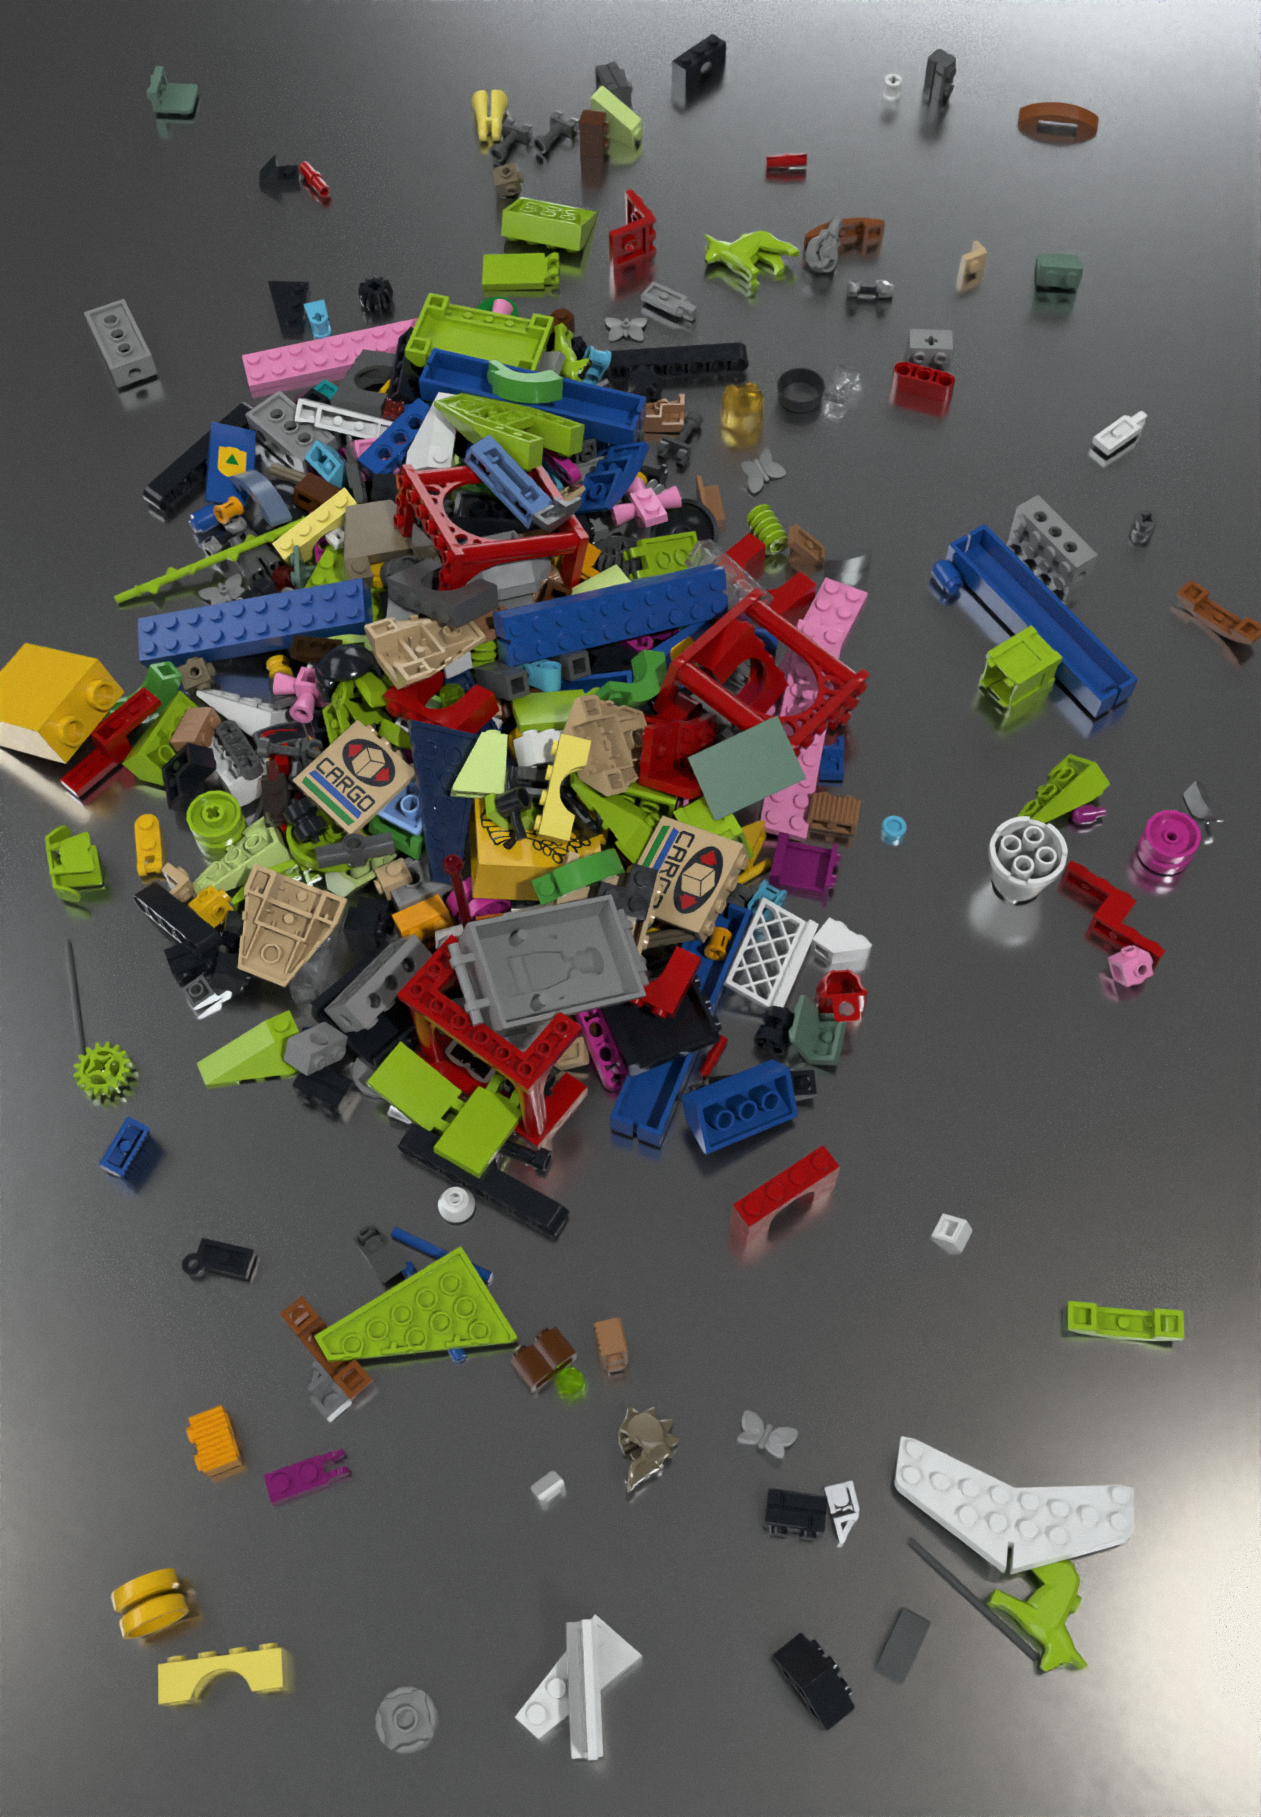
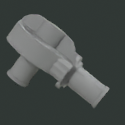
M832 216L828 228L822 229L818 236L812 238L807 246V250L803 252V261H806L805 263L809 264L815 273L830 272L837 264V249L840 244L838 234L844 224V220L840 216Z

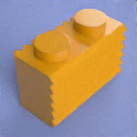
M439 894L392 915L396 928L402 938L415 934L421 942L434 937L437 930L454 926L449 911Z
M222 1404L188 1417L190 1426L186 1427V1432L190 1443H195L198 1454L194 1455V1460L199 1472L203 1471L208 1477H213L221 1472L242 1465L229 1416Z

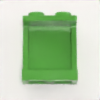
M377 815L369 821L370 833L377 835L391 832L394 847L415 860H418L426 853L423 830L417 837Z

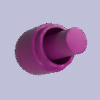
M1085 804L1073 809L1070 817L1075 824H1090L1095 822L1097 817L1106 816V809L1104 806L1095 808L1093 804Z

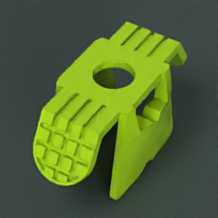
M368 672L360 678L339 682L334 691L335 693L332 695L333 707L340 709L345 704L354 720H359L364 726L367 724L373 726L374 723L381 725L383 718L392 721V718L380 706H387L383 695L394 684L385 673H383V677L380 679L376 672ZM361 697L363 702L361 704L358 702L353 704L349 699Z
M62 825L45 836L52 886L59 899L80 902L82 896L71 888L95 886L103 883L98 851L95 845H91L88 832L70 837L71 830L67 826ZM56 851H59L61 856L59 859H57Z

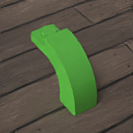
M498 360L489 361L487 378L488 383L493 386V394L506 400L531 404L562 400L563 378L552 370L538 373H520L507 368Z
M643 650L631 660L634 675L633 683L609 681L596 691L597 696L603 701L611 700L614 701V704L619 703V706L626 705L634 709L640 708L660 692L667 673L665 653Z
M171 661L151 664L141 687L131 695L120 698L106 714L105 718L142 687H145L160 699L162 704L140 724L150 720L159 714L176 695L183 675Z
M608 849L561 866L531 882L542 906L580 889L598 884L601 881L606 882L624 874L625 871L616 850Z

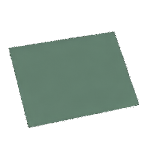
M778 716L688 757L715 821L806 779Z

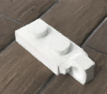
M1142 410L1133 417L1124 415L1094 436L1092 443L1106 455H1110L1142 431V426L1145 425L1148 415Z

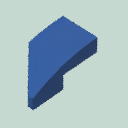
M844 736L837 737V741L832 745H825L823 747L819 766V780H844Z

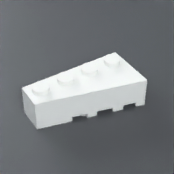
M536 729L522 732V737L513 740L518 767L526 766L541 769L547 768L548 765H553L555 756L550 755L553 740L558 741L561 733L564 734V729L560 731L548 729L540 733Z
M594 1614L591 1619L592 1621H597L600 1692H602L631 1667L640 1662L642 1655ZM567 1650L515 1716L540 1741L569 1719Z

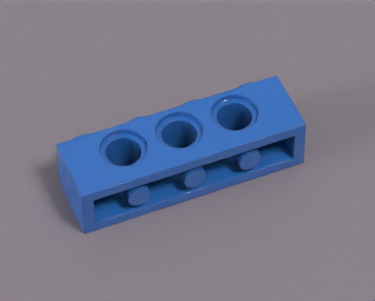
M417 398L357 458L360 470L372 480L374 473L394 474V471L400 465L402 466L406 463L407 451L420 429L412 428L415 426L421 427L431 407L420 398ZM401 441L405 442L404 444H401V445H398V444H397L398 442H401ZM383 457H390L387 460H382Z

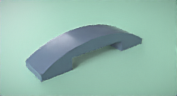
M248 470L230 476V480L239 491L245 490L259 505L261 516L271 527L292 521V516L283 499L270 481L256 470Z

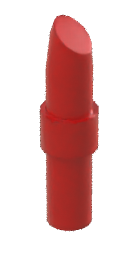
M719 1035L720 1042L715 1043L707 1053L705 1061L699 1070L701 1081L706 1079L713 1066L717 1064L720 1054L728 1041L726 1037Z

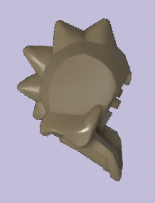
M628 1406L625 1419L619 1428L618 1438L624 1448L622 1452L623 1454L627 1453L632 1461L629 1467V1474L625 1478L627 1492L632 1491L634 1486L638 1485L647 1476L662 1469L665 1458L673 1457L670 1448L680 1441L676 1436L668 1433L673 1425V1420H658L655 1407L640 1412L636 1408Z

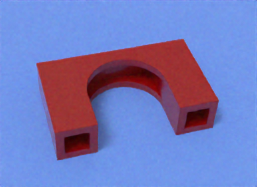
M748 533L712 563L725 568L727 591L733 598L740 601L757 588L746 579L747 574L765 560L766 545L751 533ZM799 571L779 588L771 590L757 589L763 592L761 601L789 621L815 598L817 584Z
M733 618L696 663L703 672L723 685L742 662L750 659L751 670L749 678L736 697L749 707L766 714L789 684L784 678L785 673L775 665V658L765 650V643L755 635V628L747 621L742 623Z
M441 670L424 681L398 690L393 685L383 695L387 705L386 709L394 717H399L406 722L412 719L476 734L500 711L495 694L477 684L451 706L440 709L425 707L427 702L445 686Z
M677 946L663 973L656 980L649 982L648 986L644 987L646 996L628 1002L640 1008L644 1004L652 1008V1014L662 1019H666L667 1016L673 1019L702 964L701 957Z
M822 1145L734 1203L730 1226L745 1247L749 1246L768 1233L772 1219L792 1201L806 1194L813 1203L833 1190L840 1166L825 1146Z

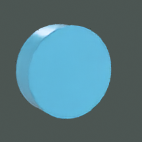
M899 816L885 818L881 826L883 837L890 841L902 839L907 828L906 822Z

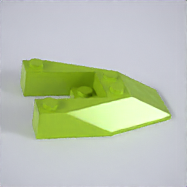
M465 393L434 401L433 406L468 441L476 444L490 435L525 472H530L533 468L542 466L543 448L558 452L562 457H572L573 454L582 452L584 424L529 406Z

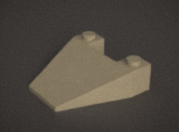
M391 499L346 506L342 576L344 581L363 578L371 589L373 573L370 564L385 562L405 555H412L420 562L428 558L441 561L433 542L415 523H413L412 536L402 537L398 528H395L393 523V515L396 514L397 506Z

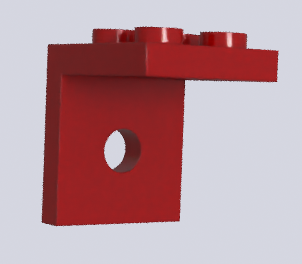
M633 189L625 191L626 225L609 232V262L613 269L656 252V247L653 245V240L656 239V231L653 229L656 218L651 209L645 206L642 198Z
M707 713L687 722L679 720L673 768L689 773L692 772L693 769L688 757L714 745V739L718 731L716 714ZM644 714L647 726L669 719Z
M669 718L645 726L642 734V754L639 759L640 773L638 785L689 800L703 795L695 774L673 768L679 720Z

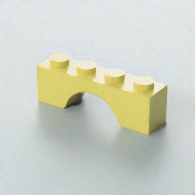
M344 487L272 544L291 568L290 554L294 553V545H299L305 563L312 557V550L317 541L326 533L345 523L346 506L358 504Z
M562 733L558 741L553 740L550 755L555 757L553 765H548L545 780H548L549 784L547 790H542L539 805H543L542 815L537 814L533 829L538 831L536 838L565 845L568 844L575 815L569 812L563 805L560 798V785L562 780L569 774L584 770L587 764L591 740Z
M278 1643L259 1645V1651L248 1652L247 1647L229 1649V1655L217 1656L216 1651L199 1653L198 1659L186 1660V1656L169 1657L168 1663L158 1664V1704L173 1706L197 1702L204 1685L212 1677L223 1672H237L241 1674L248 1682L251 1691L257 1694L288 1690L287 1650L278 1648Z

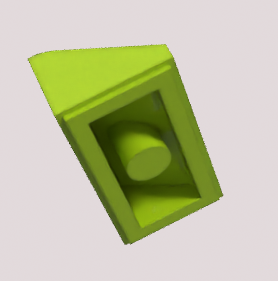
M383 718L378 732L379 737H384L388 742L396 746L411 750L410 736L401 726Z

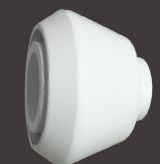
M459 1186L451 1187L441 1194L438 1201V1209L445 1220L453 1223L463 1222L474 1212L475 1199L468 1189Z

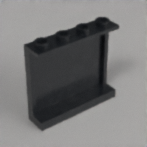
M387 941L383 942L310 1003L311 1017L319 1024L326 1022L348 1036L346 1048L374 1072L400 1041L411 1049L414 1042L418 1039L410 1008L396 996L394 999L396 1003L389 1010L382 1011L377 1016L379 1020L373 1027L368 1030L361 1029L358 1032L352 1031L347 1033L340 1029L324 1009L389 945ZM450 994L446 996L449 999H452V996Z
M672 954L646 963L647 970H651L653 976L650 978H658L663 973ZM697 974L673 1019L668 1016L666 1019H662L651 1013L652 1008L644 1004L640 1008L628 1001L604 1008L600 1007L631 1077L720 1042L719 1031L722 1030L721 1024L717 1016L712 1017L709 1011L711 1004L707 995H702L699 990L701 983Z

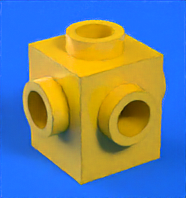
M212 885L201 890L197 897L188 904L198 916L213 928L223 922L228 910L235 911L229 904L232 900L223 889L217 891Z

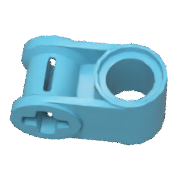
M324 299L305 303V312L314 338L330 337L332 331Z
M588 346L582 359L589 358L592 361V365L588 369L583 382L596 385L610 365L611 352L608 350L603 352L594 349L593 346Z
M540 659L516 666L517 668L527 670L528 684L530 686L538 688L543 692L561 690L560 663Z
M764 879L748 903L747 909L752 910L751 919L761 898L764 897L781 907L787 896V891L784 889L781 891L769 884L768 880ZM764 907L762 914L765 922H769L773 913Z

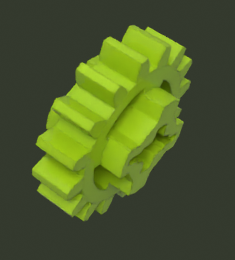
M97 1042L95 1043L94 1050L86 1047L87 1054L85 1056L80 1054L77 1056L81 1063L73 1065L77 1071L73 1074V1077L78 1081L76 1084L80 1090L84 1089L87 1096L94 1094L97 1099H100L102 1093H105L108 1098H111V1091L115 1090L119 1094L121 1092L119 1088L121 1084L128 1086L129 1083L125 1078L133 1075L129 1069L133 1066V1063L128 1059L129 1055L125 1050L122 1051L118 1044L112 1047L110 1042H106L104 1047H101Z

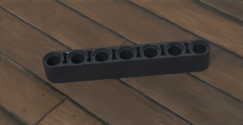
M741 342L613 350L610 351V365L605 370L603 377L611 381L627 380L628 375L642 364L661 377L742 372L749 366L747 347Z
M242 402L219 423L249 429L246 413L252 410L254 406L247 402ZM210 431L145 487L143 498L162 511L167 510L206 476Z
M412 1123L398 1143V1149L407 1156L550 1236L555 1237L570 1213L560 1203L490 1164L482 1176L477 1178L434 1152L433 1148L441 1137L420 1125Z

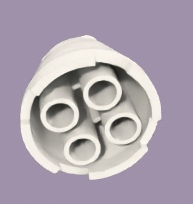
M1030 816L1015 817L1002 823L992 836L988 850L993 882L996 889L1010 902L1025 901L1035 897L1055 881L1064 869L1068 854L1067 844L1062 834L1050 823L1046 825L1040 821L1030 819Z

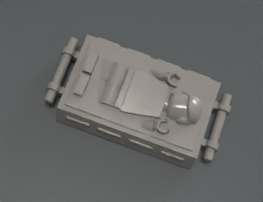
M611 894L466 924L459 943L448 945V949L451 955L450 965L456 971L466 1002L464 1008L466 1014H470L473 1026H478L485 1022V1025L493 1031H506L528 1026L536 1022L552 1020L559 1011L565 1015H574L645 997L644 987L649 985L646 975L648 970L646 964L641 961L631 932L633 927L631 921L627 920L624 909H616Z

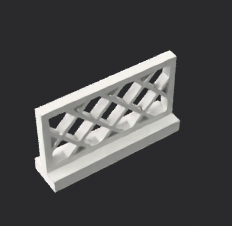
M761 898L723 985L763 1007L764 1013H766L770 1006L784 1007L819 924L811 919L806 922L768 899ZM764 907L772 911L775 920L765 922L762 914ZM790 921L797 925L795 932L787 935L783 922ZM777 924L781 937L771 939L767 926ZM761 928L766 941L756 944L753 931ZM783 941L787 950L785 955L778 956L773 943ZM768 945L772 958L762 961L758 947ZM752 949L756 963L746 965L743 954L745 951ZM774 962L777 974L769 978L764 964ZM758 966L763 980L753 982L748 969ZM739 971H743L747 984L742 986L732 981L734 974ZM765 984L768 992L766 999L757 995L756 985Z
M586 1619L578 1622H566L571 1759L598 1760V1757H603L597 1621Z

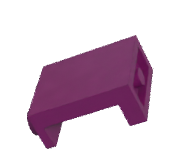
M779 832L769 884L779 889L828 898L829 889H835L837 875L833 874L834 867L839 868L842 854L837 853L838 844L833 843L832 849L790 842L788 841V833Z

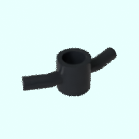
M509 766L506 768V792L496 796L495 805L499 814L504 819L511 818L517 840L521 841L528 837L520 813L531 809V798L524 787H516V768Z

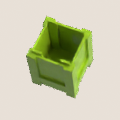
M1032 625L988 651L985 669L980 676V683L984 688L989 687L1000 699L998 702L1002 707H1006L1010 712L1054 684L1057 666L1063 658L1045 642Z
M705 796L684 808L678 807L677 810L673 811L677 821L742 843L746 848L749 859L754 857L753 851L746 841L745 834L733 813L715 821Z

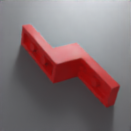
M142 687L98 724L90 734L96 749L60 779L62 784L79 798L124 760L132 749L126 735L162 706L160 699L145 687Z
M1071 860L1066 866L1061 879L1102 904L1093 916L1089 928L1120 948L1136 946L1147 951L1153 960L1151 966L1155 969L1166 950L1161 948L1157 942L1139 934L1133 927L1123 924L1132 912L1137 900L1133 899L1129 893L1120 891L1112 886L1106 879L1088 871L1084 865L1077 864Z

